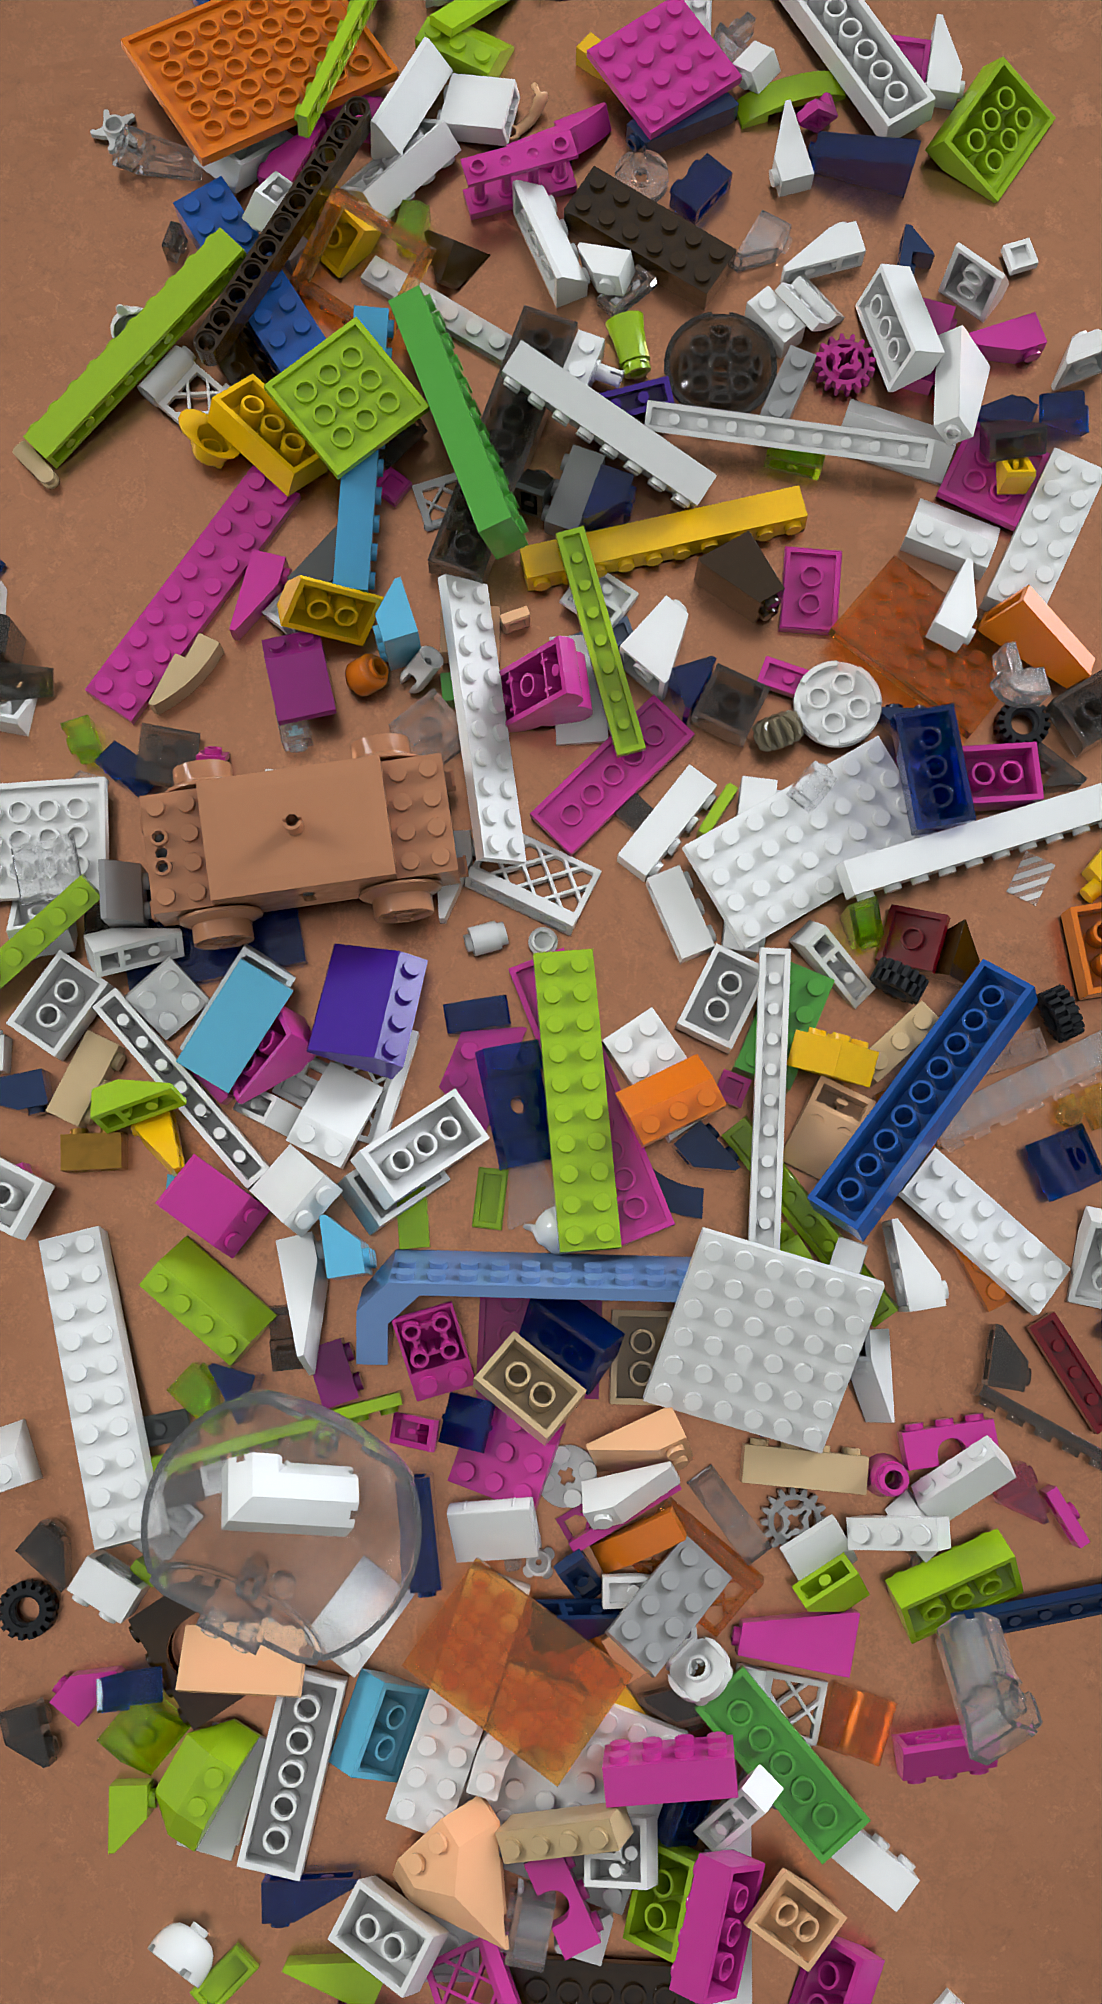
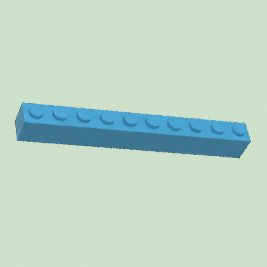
M354 305L353 318L357 317L392 359V348L387 347L388 338L394 337V320H389V308ZM380 449L341 477L333 584L369 593V589L375 590L376 572H371V561H377L378 544L373 543V533H379L380 515H375V506L381 505L382 487H377L378 477H383L384 459H379Z

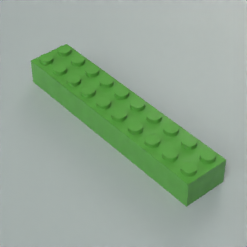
M418 285L388 300L478 533L496 560L527 546L528 542L524 534L529 531L523 517L518 513L519 505L514 494L508 488V485H510L503 468H500L498 463L500 458L494 445L490 443V433L480 418L482 413L476 400L472 398V388L466 376L464 377L462 373L464 368L458 355L454 353L453 349H455L449 333L444 328L446 323L439 310L436 311L437 308L430 293L424 295Z

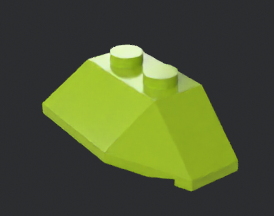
M235 1718L187 1733L154 1791L167 1834L194 1852L197 1850L261 1736L259 1733Z

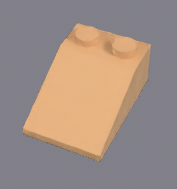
M672 1407L658 1410L585 1444L598 1472H624L671 1461L675 1470L678 1471L685 1468L689 1461L694 1459L687 1437Z
M782 1868L743 1923L809 1972L847 1917L828 1897L787 1869Z

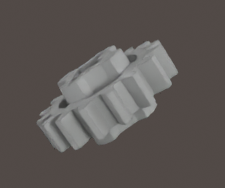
M789 1487L788 1494H785L780 1488L777 1489L779 1496L777 1499L768 1496L767 1499L771 1506L770 1508H761L767 1514V1518L761 1519L760 1524L768 1526L763 1535L765 1538L773 1536L770 1543L773 1548L779 1544L783 1546L789 1542L787 1539L789 1540L792 1535H800L810 1528L808 1516L812 1512L814 1515V1525L826 1518V1516L820 1515L826 1509L825 1505H815L818 1499L816 1494H812L807 1498V1489H801L798 1494L795 1488ZM789 1500L802 1501L797 1506L787 1507L784 1502ZM776 1512L780 1515V1525L777 1531L774 1526ZM792 1514L796 1517L800 1514L798 1517L800 1525L798 1527L791 1525L788 1528L790 1525V1521L787 1519L789 1515Z

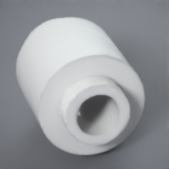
M494 920L467 928L468 934L463 935L467 952L473 951L474 956L500 950L503 945L509 944L507 932L502 921L496 923Z

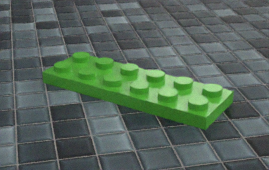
M743 1665L733 1672L732 1679L717 1698L709 1701L704 1706L696 1705L694 1707L713 1732L720 1731L725 1732L726 1735H733L735 1759L747 1774L760 1764L784 1788L773 1805L822 1865L871 1821Z

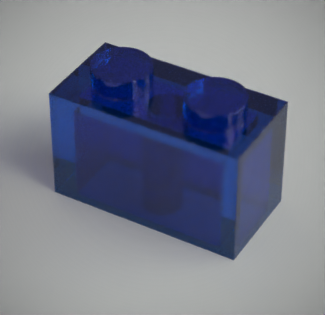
M706 153L700 161L697 159L691 164L687 175L682 180L677 179L673 183L669 191L671 194L669 207L687 221L697 225L728 192L733 173L710 154Z

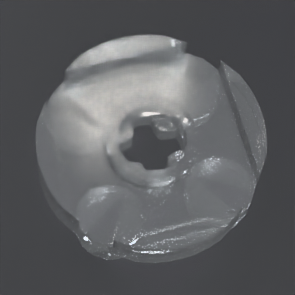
M644 149L643 153L630 151L624 154L617 162L614 178L653 201L658 202L668 189V166L666 161L654 151ZM636 175H647L645 182L637 181Z

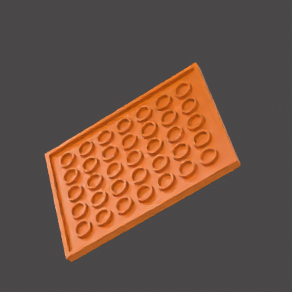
M211 0L120 39L121 47L198 161L204 167L297 125V121L294 120L295 109L299 103L302 104L305 98L306 87L309 82H313L317 65L320 61L323 62L326 56L328 43L334 41L340 20L344 21L347 15L349 1ZM366 25L322 113L345 104L353 96H363L398 79V68Z

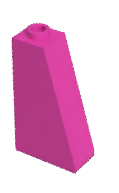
M849 1608L845 1612H801L740 1618L739 1627H733L731 1645L735 1646V1652L738 1656L850 1678L860 1613L856 1609Z

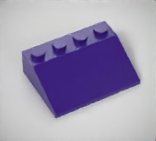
M335 943L306 1052L393 1079L404 1067L428 960L402 951Z

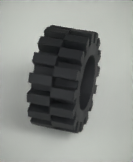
M1020 696L1012 701H1007L994 720L996 724L993 726V730L998 732L995 736L997 741L1002 739V744L1037 742L1038 746L1049 733L1048 729L1051 727V722H1048L1050 714L1044 713L1046 706L1043 704L1039 707L1037 705L1039 700L1036 698L1032 702L1029 701L1030 696H1024L1023 699H1020ZM1016 715L1027 716L1032 722V731L1028 734L1017 733L1012 728V718Z
M886 957L880 958L869 978L871 983L876 985V988L883 990L885 994H890L895 999L898 998L902 1002L915 1005L919 1002L929 983L928 979L923 974H919V971L916 969L913 970L911 966L904 965L898 960L894 961L889 957L888 959Z
M1059 984L1037 994V1007L1041 1011L1040 1016L1045 1021V1027L1049 1028L1048 1032L1050 1035L1053 1034V1038L1058 1043L1065 1042L1085 1031V1024L1082 1021L1083 1016L1078 1011L1080 1008L1075 1004L1074 997L1070 996V991L1065 989L1064 985Z
M27 1579L8 1588L7 1592L2 1594L0 1598V1621L3 1623V1626L0 1628L3 1632L8 1630L10 1632L8 1634L9 1637L13 1638L16 1636L18 1640L23 1641L25 1639H34L50 1629L53 1621L58 1616L56 1610L59 1609V1603H55V1598H57L56 1592L52 1594L50 1591L52 1587L49 1584L43 1585L41 1580L33 1581V1579ZM25 1597L33 1598L39 1605V1614L31 1622L23 1621L17 1614V1605Z

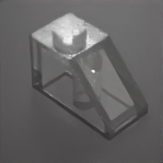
M762 210L736 253L733 270L740 272L775 263L781 253L786 254L792 243L793 238L790 237L792 224Z

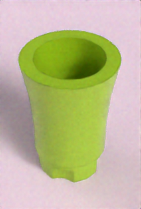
M632 310L614 315L606 321L605 326L614 344L620 367L625 371V378L637 379L646 376L651 371L644 330L643 313Z

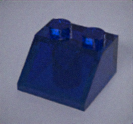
M601 464L582 514V526H584L585 532L622 525L625 516H631L637 487L633 486V474Z
M1083 1122L1025 1146L1028 1152V1160L1035 1168L1040 1179V1187L1044 1194L1047 1195L1049 1202L1076 1193L1102 1181V1165Z

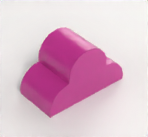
M557 636L499 671L507 720L505 722L509 733L527 731L542 725L555 726L581 722L593 714L585 655L576 651L575 641L569 637Z

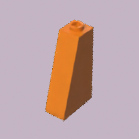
M1027 585L983 614L978 627L981 634L1066 689L1076 683L1082 684L1091 676L1095 658L1030 585Z

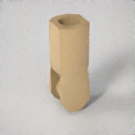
M25 440L15 446L12 453L47 489H54L58 486L59 477Z

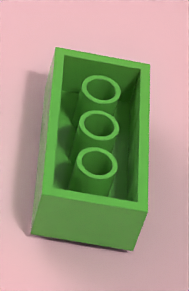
M793 962L790 963L787 1060L795 1031L808 1032L809 1027L816 1028L835 981ZM757 1009L731 1070L751 1080H754ZM788 1065L786 1071V1094L791 1090L799 1070Z

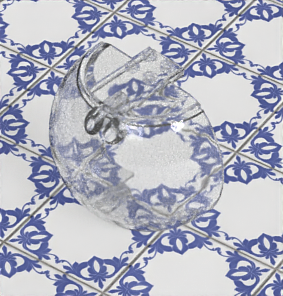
M254 1389L248 1393L228 1399L206 1411L181 1432L166 1450L153 1473L144 1499L141 1517L142 1551L147 1572L152 1575L149 1579L150 1583L162 1595L199 1613L200 1616L196 1626L200 1627L205 1635L215 1639L220 1637L230 1642V1645L241 1653L246 1654L250 1652L256 1655L260 1645H263L294 1662L307 1665H317L319 1660L324 1662L348 1652L372 1636L397 1609L412 1581L419 1559L422 1539L420 1500L413 1472L391 1447L362 1426L331 1409L292 1394L269 1389ZM252 1452L278 1454L282 1457L283 1464L288 1460L291 1463L352 1467L354 1470L352 1474L357 1475L359 1485L358 1510L351 1511L349 1518L355 1519L354 1528L346 1537L221 1530L222 1467L228 1458L236 1457V1462L244 1461V1454Z

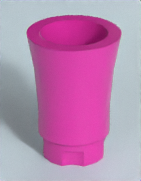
M878 1453L871 1456L868 1466L867 1489L879 1497H895L904 1493L909 1484V1474L901 1462L893 1455L887 1453ZM890 1471L893 1478L889 1483H885V1476Z

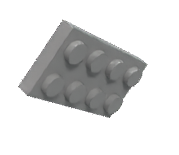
M686 1535V1540L675 1545L605 1631V1634L651 1677H656L732 1577Z

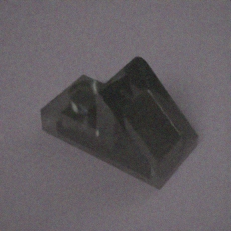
M1042 742L1037 746L1041 774L1046 773L1049 776L1043 785V794L1075 791L1087 780L1086 776Z

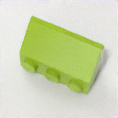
M430 16L426 18L415 38L416 49L424 37L430 39L452 68V73L499 78L515 50L513 45L472 26L467 27L450 38L429 24Z

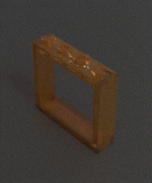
M333 187L291 276L290 283L297 288V292L301 297L307 300L314 299L320 303L318 307L322 311L330 315L335 313L343 318L341 322L345 325L353 319L354 309L311 281L344 209L417 255L398 295L420 285L437 249L346 190ZM390 310L389 320H394L395 336L399 327L397 325L392 310ZM388 338V343H391L393 338Z

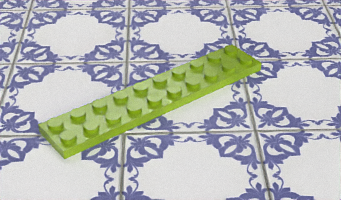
M593 949L533 953L559 1254L620 1249L622 1245Z

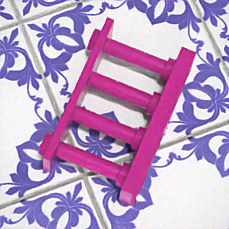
M570 129L460 159L468 185L467 189H463V196L470 219L475 220L513 209L512 182L516 180L543 185L548 196L552 195L554 198L576 192L577 184L569 160L577 159L578 153ZM554 165L546 170L543 169L544 167Z

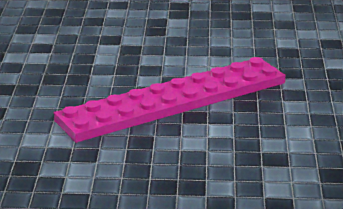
M252 465L85 688L86 693L134 725L149 705L148 703L174 654L176 653L183 657L187 654L197 635L204 631L245 576L252 549L259 551L265 549L300 502V494L294 492L287 497L260 470Z
M563 947V948L558 949V950H556V951H565V950H564V947ZM532 959L508 970L541 1052ZM602 1044L621 1245L624 1246L675 1225V1222L645 1148H641L615 1095L621 1089Z

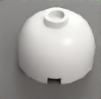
M194 1921L190 1927L180 1922L166 1926L155 1936L147 1948L198 1989L207 1977L214 1957L212 1947L205 1939L209 1933Z

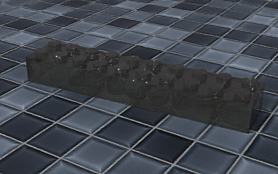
M524 305L481 417L482 422L485 423L490 433V443L494 445L500 458V462H498L500 468H503L510 485H508V488L514 496L517 481L531 465L550 410L546 407L539 410L527 401L529 397L521 390L516 394L503 385L502 370L521 340L563 368L578 332V322ZM457 481L427 559L429 573L439 577L449 574L486 584L495 557L478 533L459 481Z

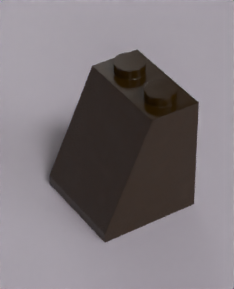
M749 531L698 558L694 581L708 593L753 623L760 619L763 621L769 620L778 613L777 610L785 588Z

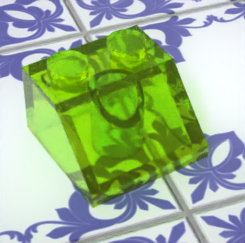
M146 1682L96 1741L120 1762L151 1776L190 1729L191 1725H186L180 1718L178 1710Z

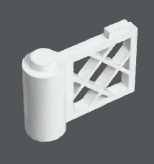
M175 345L137 388L151 404L159 407L179 424L178 417L181 412H175L169 407L175 399L187 398L188 409H191V398L207 397L208 411L202 412L208 415L211 397L216 396L230 386L225 383L222 387L194 362L196 359L195 355L186 346L179 347ZM198 375L206 382L207 391L190 392L189 383Z
M737 1663L736 1669L743 1665L783 1714L784 1712L780 1706L795 1696L802 1710L788 1720L793 1725L807 1715L812 1723L809 1737L801 1736L809 1746L817 1747L828 1682L826 1680L765 1669L752 1664ZM773 1678L785 1680L790 1688V1691L777 1701L771 1693ZM791 1682L800 1683V1684H798L796 1687H794ZM808 1685L818 1687L816 1700L806 1706L798 1692Z

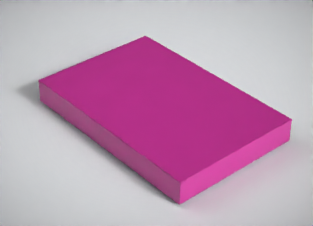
M785 546L782 585L785 590L780 603L779 632L836 636L842 551Z

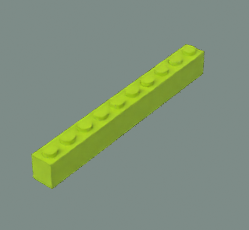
M220 227L215 233L210 234L202 247L186 259L184 266L175 275L168 278L165 286L156 296L151 297L146 302L145 307L140 313L127 322L125 329L116 338L108 342L106 349L96 359L89 362L86 370L78 379L73 380L68 385L63 395L49 405L47 412L38 421L30 425L28 432L23 437L57 469L222 294L246 257L245 250Z

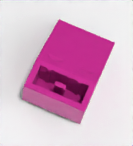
M452 1301L395 1317L392 1320L417 1402L473 1385L475 1377L474 1368Z

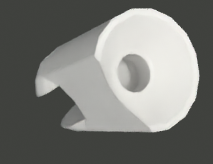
M422 646L402 671L400 684L406 682L412 675L417 680L409 690V693L414 694L422 691L441 668L444 660L440 652L431 646Z

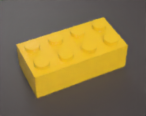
M251 374L212 397L207 422L288 497L327 472L328 467L264 389L265 384L254 374Z

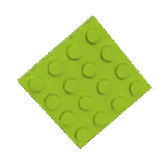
M357 317L353 318L264 385L267 394L338 480L430 411L429 404Z

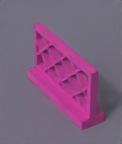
M480 1937L438 1956L427 1976L435 2004H447L451 1994L465 2000L466 2004H481L473 2000L480 1980L492 1985L494 1995L490 2004H496V2002L498 2004H522L503 1949ZM479 1947L483 1960L478 1973L462 1967L467 1952ZM459 1957L457 1964L450 1961ZM444 1963L455 1968L448 1987L436 1982L432 1970ZM485 1968L487 1970L489 1979L482 1976ZM460 1970L476 1977L468 1997L453 1991ZM439 1988L446 1991L443 2000Z

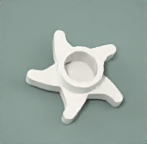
M105 109L103 111V126L97 130H90L93 138L108 140L109 154H114L121 142L130 141L138 144L137 136L129 129L130 124L136 120L133 113L121 117L116 114L110 115L109 110Z

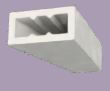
M963 325L938 335L945 354L936 365L934 427L947 446L974 436L991 367Z

